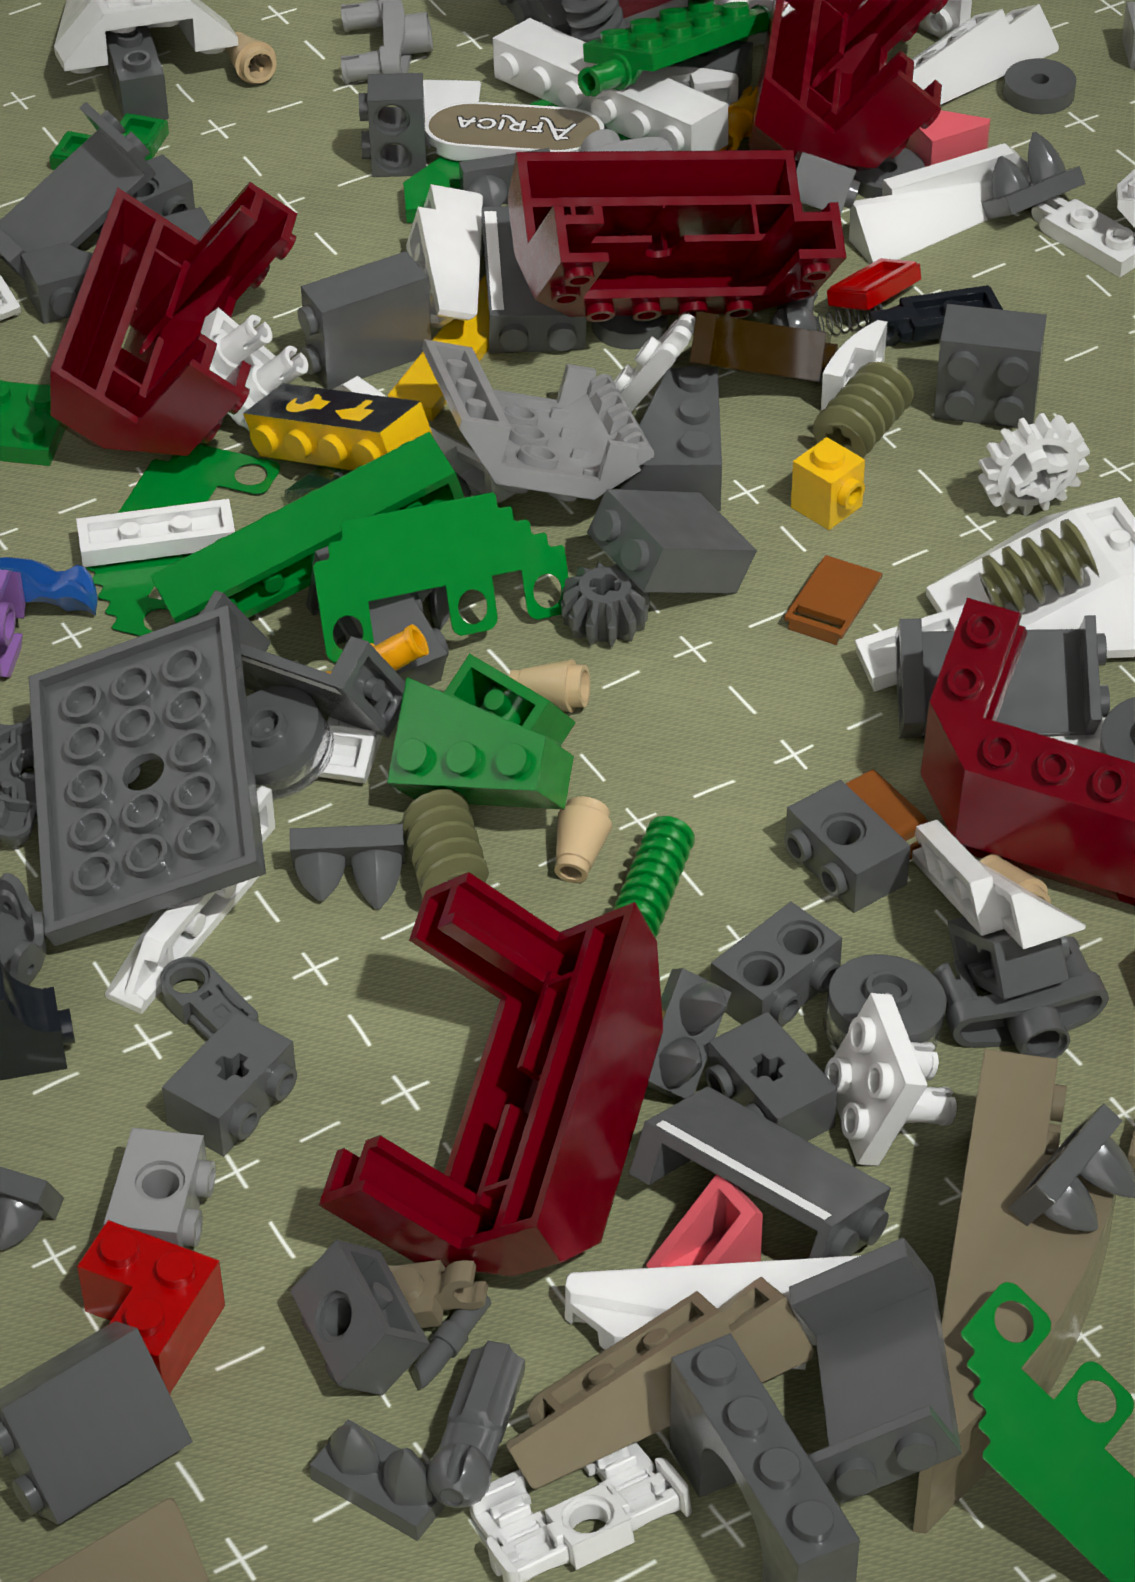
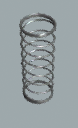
M878 304L880 310H883L882 304ZM876 306L871 308L870 310L877 311ZM844 308V317L849 330L856 331L857 329L851 328V318L848 309ZM836 309L835 319L840 328V332L838 334H835L833 332V320L831 314L829 312L826 313V320L831 330V334L838 336L840 335L841 331L844 333L849 332V330L847 332L842 330L841 315L839 311ZM845 309L847 310L849 315V324L846 319ZM852 309L853 316H854V319H855L856 323L858 324V327L864 328V327H861V326L859 325V324H860V317H859L858 309H856V310H857V314H858V322H857L856 317H855V314H854V309ZM861 310V311H862V315H863V317H864V319H865V321H866V323H867V324H866V326H867V325H869V323H868V310H866L867 320H866V318H865V316H864L863 310ZM836 311L838 312L840 317L841 327L836 317ZM818 314L817 317L814 316V317H815V320H816V322H817L818 330H819V331H822L821 326H820V323H819V316H820V318H821V320H822V324H823V331H824L823 318H822V316H821L820 314ZM827 314L831 318L832 329L829 325Z

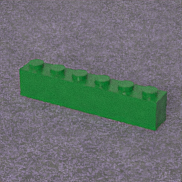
M427 432L412 441L402 444L387 454L357 467L352 472L325 486L309 492L296 501L264 515L259 520L236 532L216 540L205 548L171 563L166 568L150 575L175 624L198 616L205 609L215 590L224 593L249 618L309 586L315 551L327 547L330 542L341 540L340 525L342 521L465 497L456 472L431 433Z

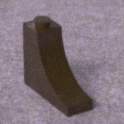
M696 312L690 362L705 367H718V369L822 383L823 372L838 350V344L830 343L832 334L824 331L780 326L718 314Z

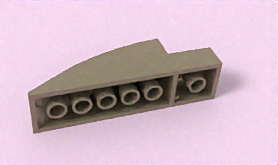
M984 1048L941 1324L962 1454L936 1464L929 1469L919 1471L913 1532L926 1534L991 1467L982 1458V1452L989 1445L990 1440L979 1429L978 1423L985 1416L986 1412L973 1397V1391L980 1384V1380L967 1367V1362L974 1354V1349L961 1337L963 1328L1000 1284L1011 1282L1018 1285L1047 1313L1051 1320L1050 1333L1021 1368L1049 1394L1078 1341L1098 1288L1109 1244L1116 1195L1094 1186L1080 1175L1077 1176L1088 1190L1095 1205L1098 1220V1229L1096 1231L1073 1230L1055 1223L1044 1214H1041L1027 1226L1009 1209L1016 1198L1059 1148L1062 1125L1050 1123V1121L1062 1122L1067 1091L1066 1085L1055 1084L1058 1059ZM1007 1301L997 1308L995 1312V1325L1005 1339L1018 1343L1027 1340L1031 1336L1033 1319L1025 1306L1015 1301Z

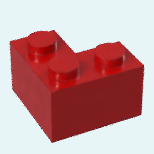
M108 1220L77 1266L85 1312L109 1320V1324L116 1321L138 1328L169 1394H171L225 1307L220 1262L212 1257Z

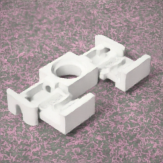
M635 1442L582 1467L589 1477L597 1474L603 1482L546 1509L547 1525L545 1524V1515L541 1510L534 1514L531 1511V1497L526 1491L524 1476L520 1470L491 1482L489 1490L482 1500L470 1506L469 1509L471 1518L487 1538L486 1544L490 1565L497 1576L502 1575L504 1582H526L540 1573L571 1562L577 1570L635 1542L633 1531L657 1518L681 1510L686 1517L690 1516L692 1508L688 1485L665 1458L655 1459L657 1474H654V1463L638 1443ZM588 1519H598L606 1523L603 1528L592 1533H580L574 1530L577 1524Z

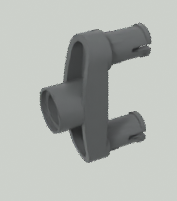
M1067 936L1070 957L1065 961L1069 980L1004 1000L995 994L980 996L970 976L968 965L964 961H954L953 968L958 977H954L949 963L942 964L933 973L945 991L947 1000L945 1019L954 1040L958 1044L973 1048L1015 1045L1020 1054L1054 1059L1062 1055L1068 1048L1070 1043L1069 1030L1091 1021L1103 1011L1109 1000L1108 992L1100 976L1096 972L1090 971L1078 941L1071 936Z

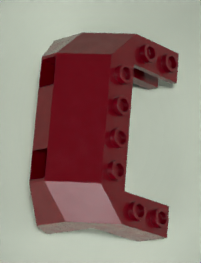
M773 0L748 147L751 150H793L794 158L797 151H801L854 169L856 172L875 169L887 157L893 159L898 156L906 147L909 137L920 127L922 129L928 128L941 112L942 85L935 79L923 90L913 82L915 62L900 51L887 63L888 52L899 41L902 43L909 41L917 32L920 22L930 12L932 14L938 13L949 0Z
M793 150L516 152L508 193L515 258L534 299L569 317H586V320L590 322H602L610 320L615 316H632L637 321H649L661 315H679L680 318L683 314H690L696 318V312L725 314L726 317L741 319L758 311L814 296L847 258L839 202H829L821 212L802 211Z
M249 182L200 239L197 240L117 187L50 369L51 416L62 428L84 442L104 449L188 456L201 441L206 444L209 443L218 432L223 417L228 412L235 415L247 400L250 389L245 385L251 365L242 361L226 379L209 370L217 343L201 333L205 317L215 309L220 308L231 318L236 301L248 287L258 288L269 272V264L275 258L283 260L287 256L297 238L292 231L298 213L252 182ZM130 324L131 327L127 339L125 341L124 347L122 348V344Z
M967 597L929 701L921 776L949 832L973 856L984 858L995 854L1027 873L1135 906V763L996 721L1028 633L1026 627L1019 625L1022 617L1021 613Z
M470 872L464 873L426 890L409 938L410 942L500 999L444 1174L379 1135L365 1141L360 1157L345 1148L337 1150L319 1206L414 1263L441 1260L443 1265L447 1267L453 1262L468 1260L475 1262L476 1272L514 1277L562 1263L602 1242L663 1034L657 940L635 902L559 932Z

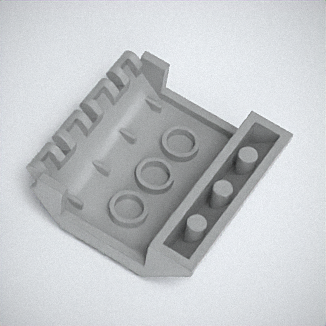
M424 339L422 350L459 430L494 482L504 490L518 494L527 493L528 489L542 491L563 501H575L577 497L595 500L603 495L606 489H612L640 472L639 466L654 457L651 445L610 375L600 374L595 377L597 373L595 368L566 364L557 400L492 389L472 347Z

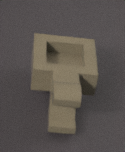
M441 1260L389 1267L421 1328L441 1326L444 1310H475L485 1306L488 1284L486 1281L474 1282L476 1272L474 1261H456L449 1264L446 1268Z

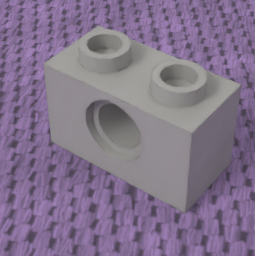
M132 1128L103 1226L110 1220L187 1249L189 1246L197 1247L201 1238L203 1214L199 1207L202 1197L210 1198L212 1196L216 1177L215 1162L207 1161L204 1135Z

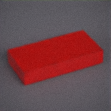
M880 258L827 289L828 306L870 310L920 281V263Z

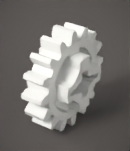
M1041 413L1036 418L1034 424L1029 425L1025 418L1019 419L1017 430L1011 432L1009 429L1003 428L1000 431L1003 440L1000 443H988L986 446L991 457L980 459L978 463L983 471L978 476V479L995 507L1001 505L1006 514L1013 513L1019 506L1025 516L1031 513L1035 505H1040L1043 511L1049 510L1050 501L1054 498L1061 501L1067 499L1064 490L1068 486H1080L1081 481L1076 474L1089 469V465L1084 457L1090 454V450L1073 422L1067 424L1061 415H1057L1049 422L1046 415Z

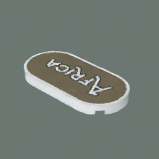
M473 101L459 102L443 106L426 118L425 144L429 149L432 146L436 147V154L455 161H467L549 148L550 152H580L581 144L585 138L597 130L604 129V124L596 115L577 108Z

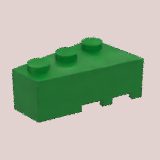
M406 677L387 783L414 800L434 790L451 789L464 795L470 805L565 810L574 756L542 734Z

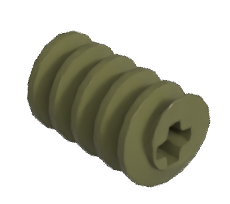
M869 362L861 366L856 374L849 379L845 387L841 388L836 397L828 403L826 408L815 419L813 433L816 443L828 437L864 459L876 442L881 440L885 432L892 427L894 422L900 418L904 410L912 403L914 389L910 380L902 371L887 363Z
M1069 519L1060 521L1061 538L1049 528L1041 530L1040 534L1041 547L1030 537L1021 539V557L1010 546L1002 548V565L990 555L982 557L983 574L979 573V577L990 604L1005 608V604L1010 602L1022 614L1026 612L1025 595L1030 594L1041 605L1045 603L1044 586L1050 585L1061 596L1065 594L1064 577L1069 576L1079 587L1085 585L1083 568L1089 567L1099 577L1092 553L1080 530Z
M441 789L423 794L411 802L403 814L401 824H403L404 836L418 885L420 886L422 899L426 890L464 873L470 872L485 883L489 876L483 850L479 844L477 831L474 828L472 814L469 812L467 798L458 791Z

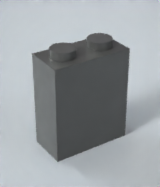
M407 251L301 286L302 307L298 308L297 311L298 320L305 335V346L301 347V353L308 362L307 372L310 375L315 374L326 389L336 388L356 376L363 379L415 361L423 352L424 339L431 340L429 278Z
M606 489L587 531L590 537L642 592L737 593L757 552L734 526L699 492Z
M112 1322L0 1389V1457L4 1458L8 1455L18 1475L16 1479L12 1480L13 1490L27 1513L30 1515L37 1513V1515L58 1525L193 1442L138 1328L120 1322Z

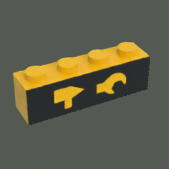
M285 383L243 413L250 431V440L257 449L259 456L346 470H354L359 466L365 465L427 432H430L433 436L421 401Z

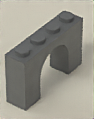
M729 1333L671 1357L670 1449L699 1498L733 1483H738L751 1511L761 1544L763 1559L762 1582H856L860 1539L732 1334Z

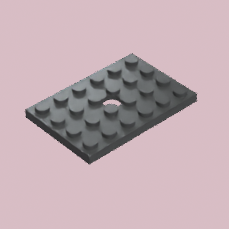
M229 605L29 676L44 933L54 946L266 874L238 622ZM149 760H160L162 762L164 770L156 783L143 790H131L128 788V784L132 783L140 774V764Z

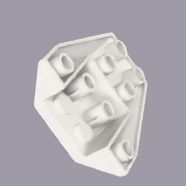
M67 0L54 50L64 71L81 74L92 72L98 66L108 65L106 31L129 33L134 31L137 26L148 25V28L171 27L178 24L195 52L217 54L223 52L226 47L239 45L238 37L229 23L200 0Z
M1120 497L1044 516L926 588V596L937 613L964 605L967 597L990 604L979 577V573L983 574L982 557L990 555L1002 565V548L1010 546L1021 557V539L1030 537L1041 547V530L1049 528L1061 538L1060 521L1069 519L1080 530L1096 563L1099 577L1089 567L1083 568L1085 585L1079 587L1069 576L1064 577L1065 594L1061 596L1050 585L1044 586L1045 603L1041 605L1030 594L1025 595L1026 612L1021 614L1022 617L1019 625L1026 627V630L1079 629L1085 615H1096L1097 633H1105L1107 658L1135 657V517ZM1010 602L1005 604L1006 609L1019 612Z

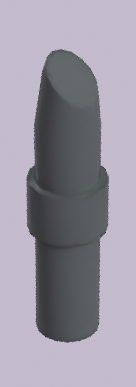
M486 1296V1303L482 1308L475 1310L456 1309L450 1318L444 1320L430 1337V1345L421 1354L412 1369L414 1383L418 1390L426 1387L441 1372L450 1358L456 1357L466 1344L469 1333L491 1305V1300L488 1296Z

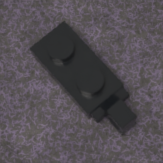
M986 285L902 297L897 306L884 310L870 311L869 324L877 320L886 321V346H895L900 341L911 343L912 341H934L940 339L947 304L1003 310L992 288Z

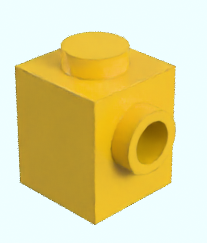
M828 437L824 438L793 460L791 508L825 529H832L862 507L865 492V459Z

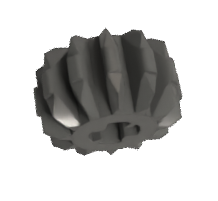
M598 561L594 569L578 567L576 576L566 578L565 586L563 587V600H561V616L563 617L564 625L569 626L573 638L587 637L590 646H593L598 641H606L613 647L616 639L632 642L634 633L645 629V622L648 620L650 594L649 592H642L617 564L612 567H604Z

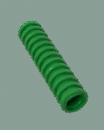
M658 816L649 822L646 827V833L642 837L641 845L637 849L636 857L631 864V869L626 876V882L621 888L620 895L613 909L616 910L635 902L655 938L659 934L660 925L665 919V913L669 909L670 900L675 894V888L680 881V875L684 871L685 863L690 856V850L695 843V835L684 821L671 816Z

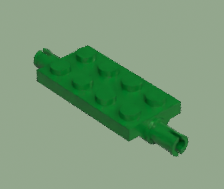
M688 0L687 7L662 9L659 11V17L630 21V27L626 29L604 30L600 32L601 38L583 44L584 62L597 65L580 70L577 80L578 86L585 96L595 97L610 89H626L637 82L643 70L654 72L736 40L748 41L751 36L767 32L771 12L765 5H760L759 7V4L749 8V3L729 2L717 5L714 4V0Z

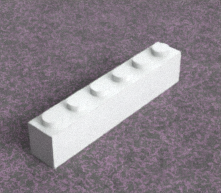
M531 18L493 37L495 78L541 99H545L557 106L588 111L600 118L604 127L631 139L662 137L670 142L674 151H718L728 145V104L656 72L644 70L637 82L626 89H610L595 97L585 96L578 86V74L585 67L597 65L584 62L583 44L586 42Z

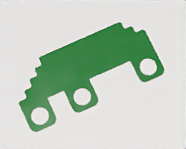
M199 444L188 456L173 455L170 461L152 460L118 513L207 502L217 486L251 494H261L270 488L280 471V465L272 460ZM257 464L266 469L267 477L261 483L245 485L236 480L235 472L244 465ZM187 554L85 567L87 570L95 572L92 578L94 584L103 587L98 595L99 599L110 602L105 612L117 618L112 625L113 630L138 636L153 632L144 625L145 616L151 611L166 609L162 600L148 597L155 587L150 575L166 568L173 562L181 560Z
M494 492L342 521L340 525L341 540L330 542L328 545L329 558L315 562L313 565L326 655L334 663L338 661L343 650L334 641L333 629L336 622L344 616L355 617L363 628L362 640L374 644L369 601L446 586L452 629L457 635L465 636L491 630L497 623L498 614L492 576L521 570L528 614L533 619L561 615L563 587L565 586L566 578H569L565 547L563 545L549 546L545 532L531 533L530 522L527 519L514 520L510 506L502 508L497 506ZM544 574L555 576L561 585V597L558 603L550 608L540 606L536 602L533 592L535 582ZM468 590L481 592L487 602L486 614L476 624L465 622L458 610L459 600Z
M1011 1282L1002 1283L961 1331V1337L974 1349V1354L968 1360L967 1367L980 1380V1384L973 1391V1397L986 1412L985 1416L978 1423L979 1429L990 1440L989 1445L982 1452V1458L1110 1582H1135V1477L1105 1449L1132 1414L1134 1409L1133 1398L1100 1364L1093 1361L1083 1363L1056 1398L1050 1397L1021 1368L1050 1333L1051 1320L1047 1313L1018 1285ZM1015 1301L1028 1309L1033 1319V1331L1027 1340L1018 1343L1011 1342L999 1333L995 1325V1312L1002 1303ZM1093 1380L1100 1381L1111 1389L1116 1399V1411L1110 1420L1094 1422L1082 1413L1078 1404V1392L1084 1383Z

